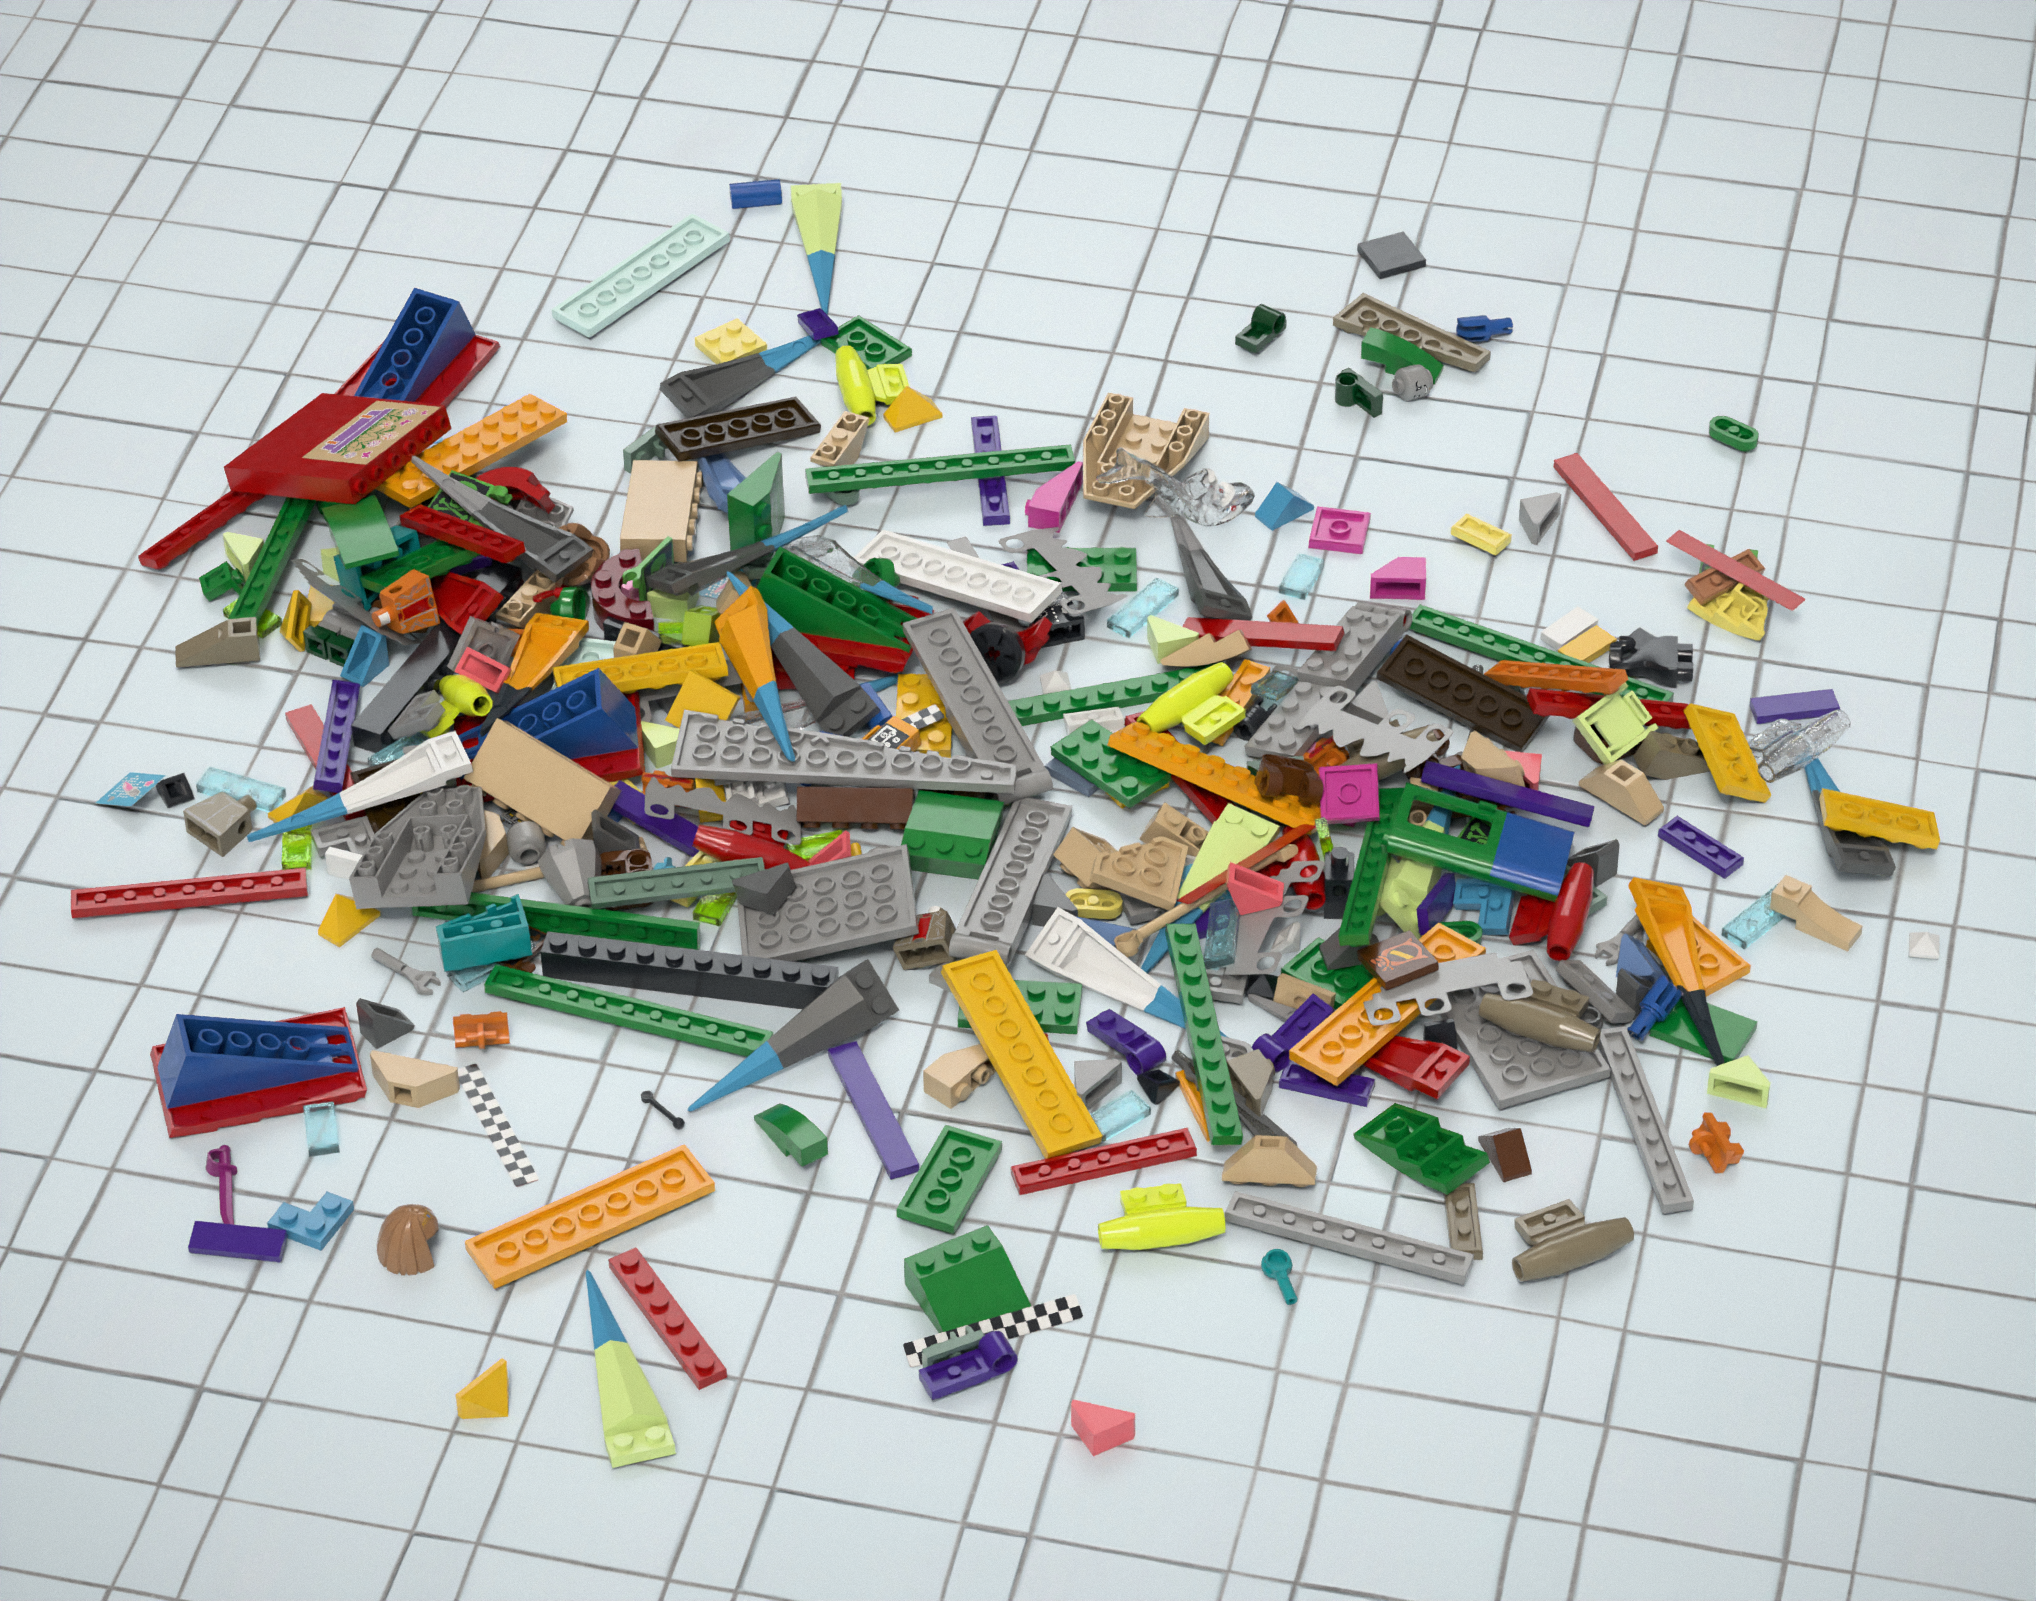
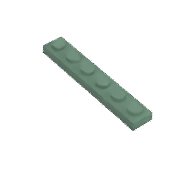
M758 857L590 877L587 880L591 909L731 893L735 892L732 880L765 869L763 858Z

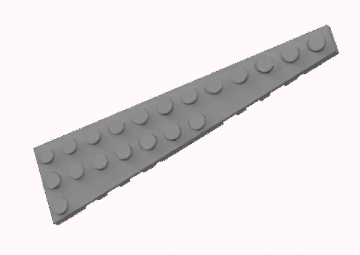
M684 710L671 765L672 777L994 793H1015L1018 774L1017 765L972 759L960 755L947 758L941 757L939 752L927 750V753L924 754L912 752L911 747L906 746L894 749L884 747L882 742L788 727L787 730L795 756V762H792L786 758L767 723L761 722L760 726L745 724L744 719L734 718L733 722L720 720L718 715Z

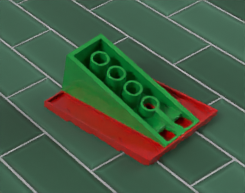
M780 546L757 586L763 601L835 663L856 668L858 665L891 673L902 672L913 652L903 632V623L931 615L906 605L887 603Z

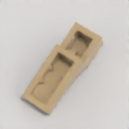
M1785 875L1772 891L1770 909L1796 920L1795 929L1845 951H1849L1862 934V925L1844 917L1828 906L1812 891L1811 885Z

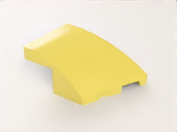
M1739 582L1733 590L1703 605H1700L1693 598L1689 602L1687 609L1711 624L1733 634L1760 641L1765 634L1764 624L1769 598Z

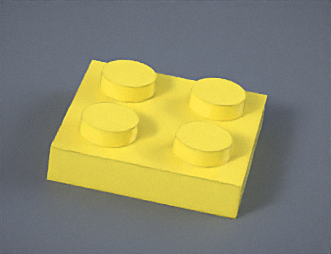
M738 318L695 337V346L715 364L767 350V343Z

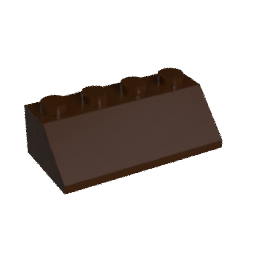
M797 787L796 821L803 822V828H820V823H832V828L849 829V823H861V829H878V824H890V829L904 830L915 803L916 791L913 788Z

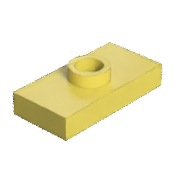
M1465 514L1451 527V535L1495 556L1510 544L1512 534L1469 514Z

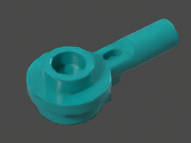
M1272 1249L1262 1258L1261 1269L1265 1275L1277 1280L1286 1304L1293 1305L1297 1302L1298 1298L1288 1277L1293 1266L1292 1260L1284 1250Z

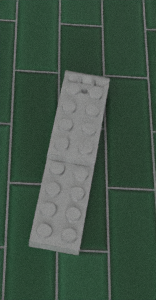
M1362 601L1352 606L1336 625L1343 626L1345 633L1337 650H1315L1297 671L1299 680L1244 746L1246 755L1262 758L1264 754L1283 757L1303 756L1320 736L1318 724L1308 725L1303 729L1297 730L1306 713L1335 686H1342L1356 692L1403 633L1410 629L1412 612L1407 609ZM1338 691L1330 696V701L1332 703H1341L1347 699L1348 695L1344 691Z
M951 608L903 623V632L946 708V717L968 757L1017 765L1018 774L1015 793L988 792L991 798L995 801H1002L1006 805L1053 790L1049 771L1042 763L956 609Z
M1024 798L1013 802L955 933L952 935L949 956L966 959L997 950L1005 966H1009L1032 916V903L1041 879L1049 869L1054 857L1053 854L1057 850L1072 816L1071 805L1033 798Z

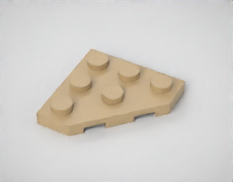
M1159 836L1152 838L1150 843L1143 845L1137 842L1120 847L1119 851L1110 854L1108 851L1098 853L1093 863L1089 881L1157 907L1171 910L1176 904L1189 846Z

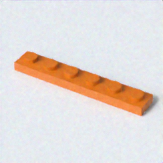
M1501 660L1484 673V675L1505 686L1537 687L1545 690L1561 689V691L1574 690L1582 691V693L1598 692L1604 695L1617 692L1619 687L1629 680L1625 669Z

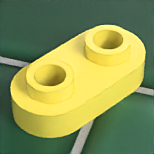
M1076 888L1066 893V896L1077 907L1078 917L1113 919L1118 917L1123 910V900L1120 894L1115 891Z

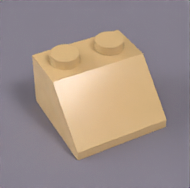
M1072 827L1053 854L1061 862L1060 868L1069 875H1075L1079 879L1077 881L1078 885L1083 889L1112 890L1089 881L1097 854L1108 851L1110 854L1117 852V850L1107 840Z

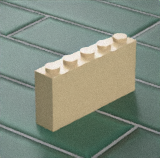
M633 460L620 534V551L639 548L641 560L643 561L669 536L673 539L674 562H687L688 551H693V535L696 533L695 519H698V504H700L701 499L700 488L703 487L702 472H698L697 461Z
M499 718L494 722L471 764L473 772L464 776L465 780L472 783L471 787H482L483 796H486L488 793L495 797L493 803L506 810L511 807L517 811L515 816L519 819L534 821L539 824L545 835L552 838L554 835L562 838L561 844L565 846L564 841L571 838L594 841L591 812L596 809L608 816L622 791L510 722Z

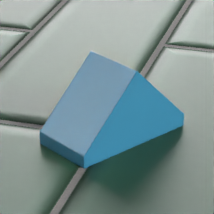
M1276 482L1255 512V518L1273 531L1314 510V505L1298 492Z
M361 625L340 676L365 687L389 666L386 635H381L377 631Z

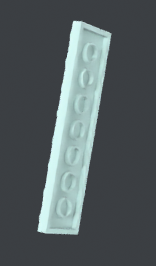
M690 214L551 309L552 318L590 338L730 241L729 232L694 214Z

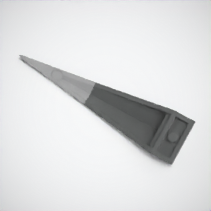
M412 456L411 461L417 468L485 528L523 541L526 552L518 557L533 571L539 570L553 582H557L592 557L593 548L575 534L507 507L453 479L420 458Z
M1168 490L1165 499L1191 601L1197 605L1199 613L1206 617L1251 621L1253 616L1247 600L1229 582L1209 557L1187 523L1174 496Z

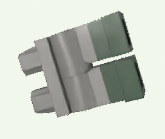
M360 601L355 602L364 609L363 604ZM335 603L333 609L324 615L323 620L317 626H309L303 631L306 652L324 660L329 659V662L344 667L360 626L371 627ZM374 607L369 613L372 614V612L379 610V608ZM319 644H321L322 650L317 648ZM342 653H344V659L339 657Z

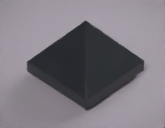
M1251 974L1245 997H1248V994H1255L1273 1001L1278 976Z

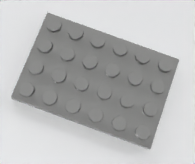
M907 844L791 870L796 887L774 915L740 905L737 898L741 949L744 956L797 961L919 934Z
M1534 949L1508 956L1511 962L1522 961L1530 983L1535 979L1557 986ZM1497 983L1447 992L1452 1009L1440 1015L1443 1020L1454 1019L1456 1041L1463 1052L1470 1056L1471 1065L1499 1109L1610 1077L1611 1068L1598 1048L1592 1053L1554 1047L1511 1033L1479 1016L1480 1004L1486 993L1501 995ZM1520 983L1510 984L1506 988V992L1510 995H1520L1526 990L1525 986ZM1440 999L1433 1002L1437 1010L1442 1009L1444 1006V1002Z

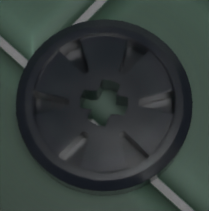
M989 622L979 626L970 633L998 685L1008 682L1021 671L1025 661V647L1021 637L1014 629L1003 623ZM993 647L995 651L998 650L1000 653L996 660H994V656L990 657L989 651Z

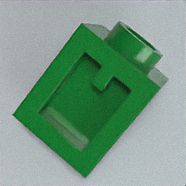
M227 561L199 577L203 595L208 601L223 595L231 588L240 595L244 587L243 583H245V578L238 568L233 569Z

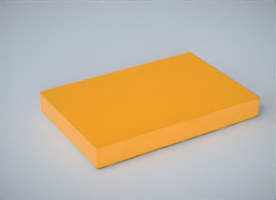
M1693 916L1699 966L1707 997L1750 973L1751 965ZM1647 939L1646 947L1660 958L1650 939Z

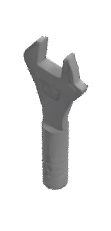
M1637 914L1625 925L1618 935L1608 941L1596 944L1595 959L1604 953L1610 957L1606 961V966L1618 963L1622 936L1625 933L1632 936L1642 926Z
M375 948L371 954V957L406 977L420 995H433V990L426 987L430 982L438 986L441 985L440 980L436 977V972L420 971L411 968L379 948Z

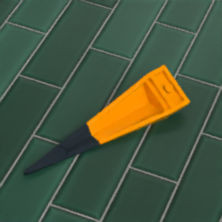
M536 613L529 620L510 668L512 670L506 681H504L492 709L480 728L481 737L491 730L497 718L503 719L553 672V667H558L579 648V641L589 631L588 620Z
M1633 877L1628 887L1637 904L1634 910L1673 984L1677 987V990L1684 993L1681 999L1716 1065L1719 1066L1725 1061L1716 1037L1704 991L1696 948L1691 904L1683 888L1680 886Z

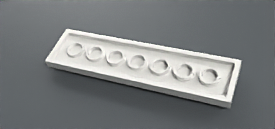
M882 530L851 559L853 569L859 570L871 558H888L894 564L895 572L900 577V583L1030 623L1063 592L1060 582L886 530Z

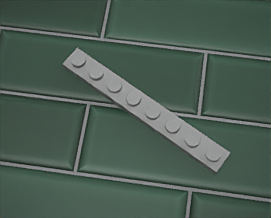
M1626 1026L1601 1030L1598 1046L1602 1056L1611 1068V1080L1662 1213L1693 1209L1694 1200Z
M1237 1191L1234 1192L1225 1211L1226 1222L1462 1285L1465 1284L1473 1265L1474 1254Z

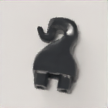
M1620 636L1619 641L1610 644L1609 668L1625 669L1628 677H1646L1659 685L1676 688L1677 681L1692 682L1693 644L1678 643V636L1657 637L1627 658L1622 657L1634 649L1636 645L1634 638Z

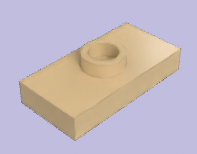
M1282 973L1278 976L1273 1001L1298 1009L1314 993L1333 1008L1336 993Z

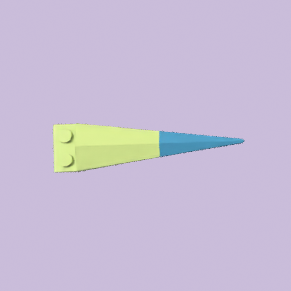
M841 183L791 185L792 212L808 258L821 309L828 314L833 265L842 212Z
M1443 788L1441 791L1448 795H1456V792ZM1434 805L1422 827L1448 834L1453 810ZM1402 857L1384 884L1380 906L1404 932L1410 930L1417 939H1420L1423 935L1419 933L1416 909L1440 879L1442 869Z
M1228 803L1218 820L1214 821L1177 895V900L1227 870L1230 862L1237 864L1273 842L1280 833V826ZM1224 892L1170 924H1193ZM1176 900V904L1174 907L1181 904L1182 902H1177ZM1166 926L1160 929L1141 967L1147 974L1169 950L1165 936Z
M587 1269L586 1281L605 1447L611 1466L615 1468L676 1454L667 1417L593 1275Z

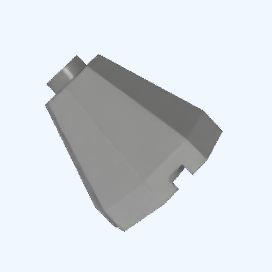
M571 838L564 841V847L558 848L557 844L548 847L538 860L540 870L547 882L565 905L591 908L587 880L590 877L601 876L602 867L601 856L593 840Z

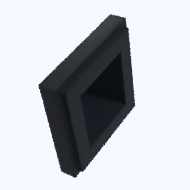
M185 773L163 779L156 785L157 792L167 808L195 799Z
M1454 1019L1424 1023L1423 1040L1444 1043L1457 1049Z
M1159 1069L1137 1075L1139 1084L1150 1101L1155 1105L1161 1103L1180 1084L1178 1079Z

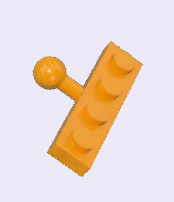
M1244 659L1234 674L1233 681L1218 696H1227L1244 709H1247L1269 678L1270 667ZM1233 727L1211 742L1223 746L1233 732Z

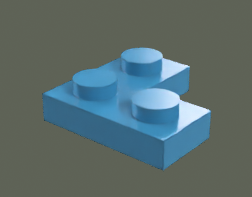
M1457 879L1453 905L1456 910H1480L1478 924L1482 928V935H1509L1515 891L1477 879Z
M326 1191L310 1212L283 1202L267 1222L268 1228L286 1230L288 1239L322 1251L354 1211V1203L352 1200Z

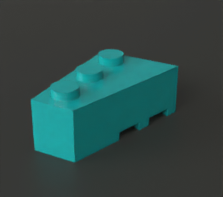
M398 525L390 528L400 556L350 569H345L338 555L333 556L340 585L362 599L360 602L366 611L372 607L370 603L380 593L362 587L360 576L420 549L417 530ZM341 589L345 595L355 598L350 592Z
M519 894L511 896V902L496 907L495 904L486 906V912L471 917L468 913L436 926L444 972L460 971L468 967L490 965L494 962L509 959L517 960L532 955L529 927Z

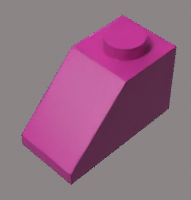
M1397 557L1371 574L1370 599L1425 600L1426 557Z

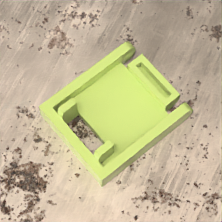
M1626 682L1619 687L1617 692L1605 695L1572 720L1604 765L1617 760L1645 739L1650 731H1655L1659 728L1654 723L1647 727L1646 730L1642 725L1652 719V716L1633 691H1630L1623 697L1619 695L1620 692L1628 687ZM1590 725H1595L1608 743V748L1605 747Z

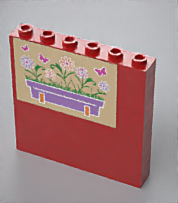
M321 393L226 464L224 471L231 491L355 505L410 462L412 456L419 455L452 428L445 405Z

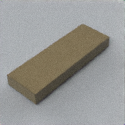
M1463 1183L1448 1195L1443 1193L1449 1247L1474 1254V1260H1482L1483 1248L1475 1183Z

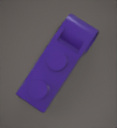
M1313 993L1272 1036L1268 1033L1259 1036L1253 1043L1252 1049L1253 1051L1259 1049L1266 1059L1271 1060L1275 1073L1280 1072L1284 1069L1286 1061L1290 1060L1289 1050L1335 1012V1010Z
M1111 1009L1099 1013L1086 1022L1089 1033L1126 1056L1130 1069L1136 1075L1146 1073L1166 1061V1052L1157 1039Z
M992 1331L982 1337L979 1341L978 1349L918 1370L919 1380L931 1400H935L1010 1371L1017 1364L1018 1356L1001 1331Z

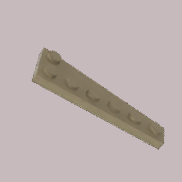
M1362 293L1333 317V326L1343 329L1346 333H1356L1365 336L1370 327L1386 331L1418 346L1438 361L1472 372L1478 371L1490 360L1491 351L1365 293Z

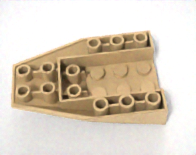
M1108 392L1083 439V499L1136 509L1180 471L1209 439L1210 413L1184 408L1177 423L1133 414V397Z

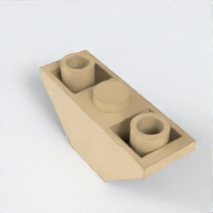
M844 411L812 454L810 462L822 467L854 464L859 458L869 417Z
M536 570L496 613V619L525 628L526 624L536 613L551 615V604L557 600L555 596L545 598L539 603L533 602L532 597L541 592L561 587L564 577L557 582H553L539 570Z
M1477 731L1470 733L1461 756L1465 771L1525 787L1522 777L1525 775V772L1519 761H1514L1503 749H1498L1488 737L1484 738Z
M1622 759L1595 768L1579 781L1578 785L1645 826L1664 812V806L1645 774Z
M484 810L486 837L477 868L481 879L491 877L509 854L506 832L500 816Z
M372 1050L370 1053L372 1074L388 1100L392 1103L420 1108L454 1095L460 1090L458 1067Z
M1255 1135L1225 1161L1222 1181H1230L1233 1184L1257 1182L1266 1186H1274L1279 1183L1292 1184L1295 1187H1306L1308 1185H1315L1317 1165L1287 1137Z

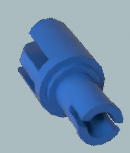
M1486 315L1457 318L1456 336L1471 343L1488 341L1492 335L1511 334L1513 332L1512 329H1508L1513 328V322L1510 317L1492 320Z
M1660 975L1640 1002L1641 1012L1631 1026L1628 1027V1033H1633L1631 1036L1642 1042L1656 1021H1665L1684 993L1677 990V987L1669 982L1667 977Z

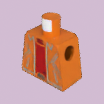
M415 569L383 589L379 594L382 608L372 612V620L378 628L387 624L388 628L400 634L440 624L429 576Z

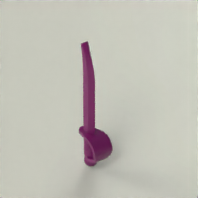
M222 1145L219 1149H213L208 1152L205 1168L210 1175L219 1177L220 1214L223 1223L234 1225L232 1176L236 1175L238 1171L236 1166L231 1165L230 1147Z

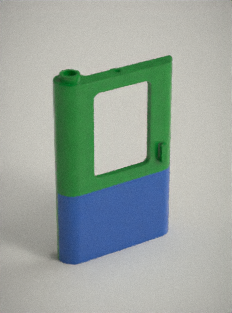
M1406 782L1392 829L1386 828L1381 845L1387 846L1385 852L1555 902L1561 888L1575 832L1496 809L1497 805L1483 801L1475 803ZM1419 800L1489 821L1491 828L1487 843L1478 844L1409 823L1407 819L1412 802Z

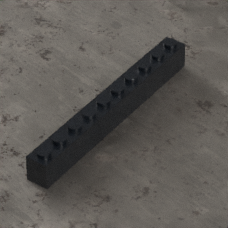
M493 559L492 565L485 567L475 580L483 581L504 597L496 610L487 618L486 622L496 623V613L525 583L522 578L521 567L509 563H501ZM443 619L440 620V624H437L352 723L351 728L355 747L383 756L397 742V739H393L388 732L389 728L416 695L435 690L438 694L441 679L447 675L454 674V671L448 668L447 665L461 635L448 626Z
M549 931L546 934L540 951L542 974L554 979L795 1009H804L839 978L838 967Z

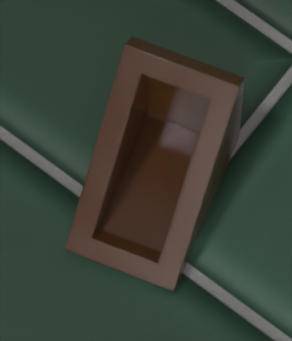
M1505 1128L1478 1136L1479 1143L1484 1151L1487 1152L1488 1158L1503 1182L1532 1175L1521 1128Z

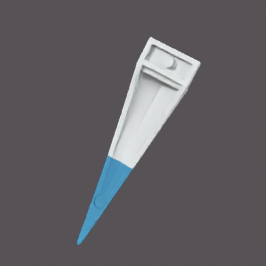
M456 731L428 739L401 758L348 789L302 812L250 833L247 836L248 842L447 785L446 780L473 772L471 762Z
M1057 907L1025 954L1028 960L1048 970L1054 976L1072 983L1082 984V987L1186 1029L1179 998L1118 951L1081 919ZM1220 1031L1221 1036L1228 1037Z

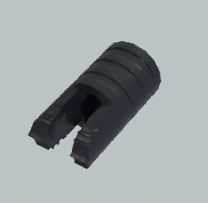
M1259 694L1246 709L1245 718L1233 726L1234 732L1240 739L1249 741L1278 705L1274 703L1266 711L1261 707L1264 696Z

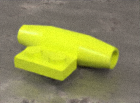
M842 346L835 353L836 378L844 404L850 413L869 417L868 426L876 419L875 400L891 405L902 390L909 386L903 364H881L867 370L852 346Z
M1219 662L1190 675L1159 696L1137 718V722L1148 725L1150 731L1156 733L1163 732L1182 723L1185 732L1202 744L1207 745L1243 720L1246 709L1227 696H1218L1233 681L1231 669L1225 663Z
M447 675L443 677L439 683V690L444 698V701L440 704L445 711L439 717V723L435 728L428 732L425 730L419 732L431 739L448 733L450 726L455 723L453 720L460 712L468 716L487 715L492 709V700L488 692L481 684L464 675Z
M1168 1183L1146 1188L1136 1187L1120 1191V1202L1124 1216L1098 1224V1237L1101 1249L1144 1250L1190 1244L1223 1234L1226 1231L1223 1209L1187 1207L1181 1183Z

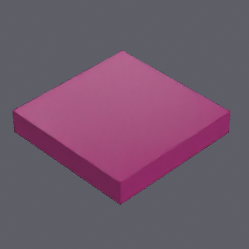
M1317 506L1308 548L1363 554L1371 513Z
M1377 763L1319 767V776L1323 782V794L1320 800L1322 825L1380 821Z

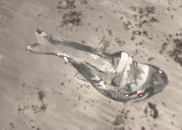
M1121 447L1116 450L1117 460L1114 467L1096 477L1098 482L1107 484L1131 479L1143 480L1156 491L1153 501L1144 511L1147 517L1166 518L1181 516L1191 522L1204 526H1218L1231 521L1251 505L1255 497L1252 488L1242 482H1221L1217 484L1218 479L1214 471L1207 468H1202L1203 470L1179 482L1162 468L1129 453Z

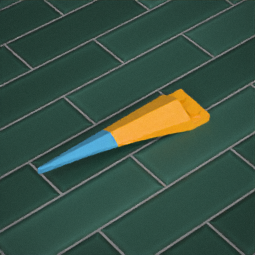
M750 586L714 623L720 635L719 642L786 758L795 762L775 679L767 608L759 590Z

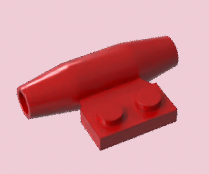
M731 820L729 825L735 830L699 824L692 847L720 862L762 857L764 869L788 862L790 870L807 867L810 864V861L785 849V843L775 841L772 838V824L753 821V832L751 835L739 832L746 830L747 826L738 820ZM779 830L777 835L786 840L789 831Z
M1287 825L1282 831V836L1294 828ZM1304 834L1290 843L1298 847V853L1285 862L1276 860L1257 871V873L1268 877L1277 876L1282 869L1290 868L1291 863L1294 861H1320L1317 848L1310 836ZM1315 865L1306 866L1301 870L1300 876L1303 878L1311 877L1317 872L1318 867ZM1323 870L1319 878L1313 882L1290 883L1289 887L1293 888L1296 895L1308 896L1309 899L1305 908L1316 910L1324 905L1325 881Z
M1581 862L1573 864L1561 884L1555 902L1531 895L1521 896L1509 935L1512 944L1518 945L1540 941L1541 937L1548 934V956L1556 961L1569 959L1583 934L1593 900L1594 871L1592 867Z

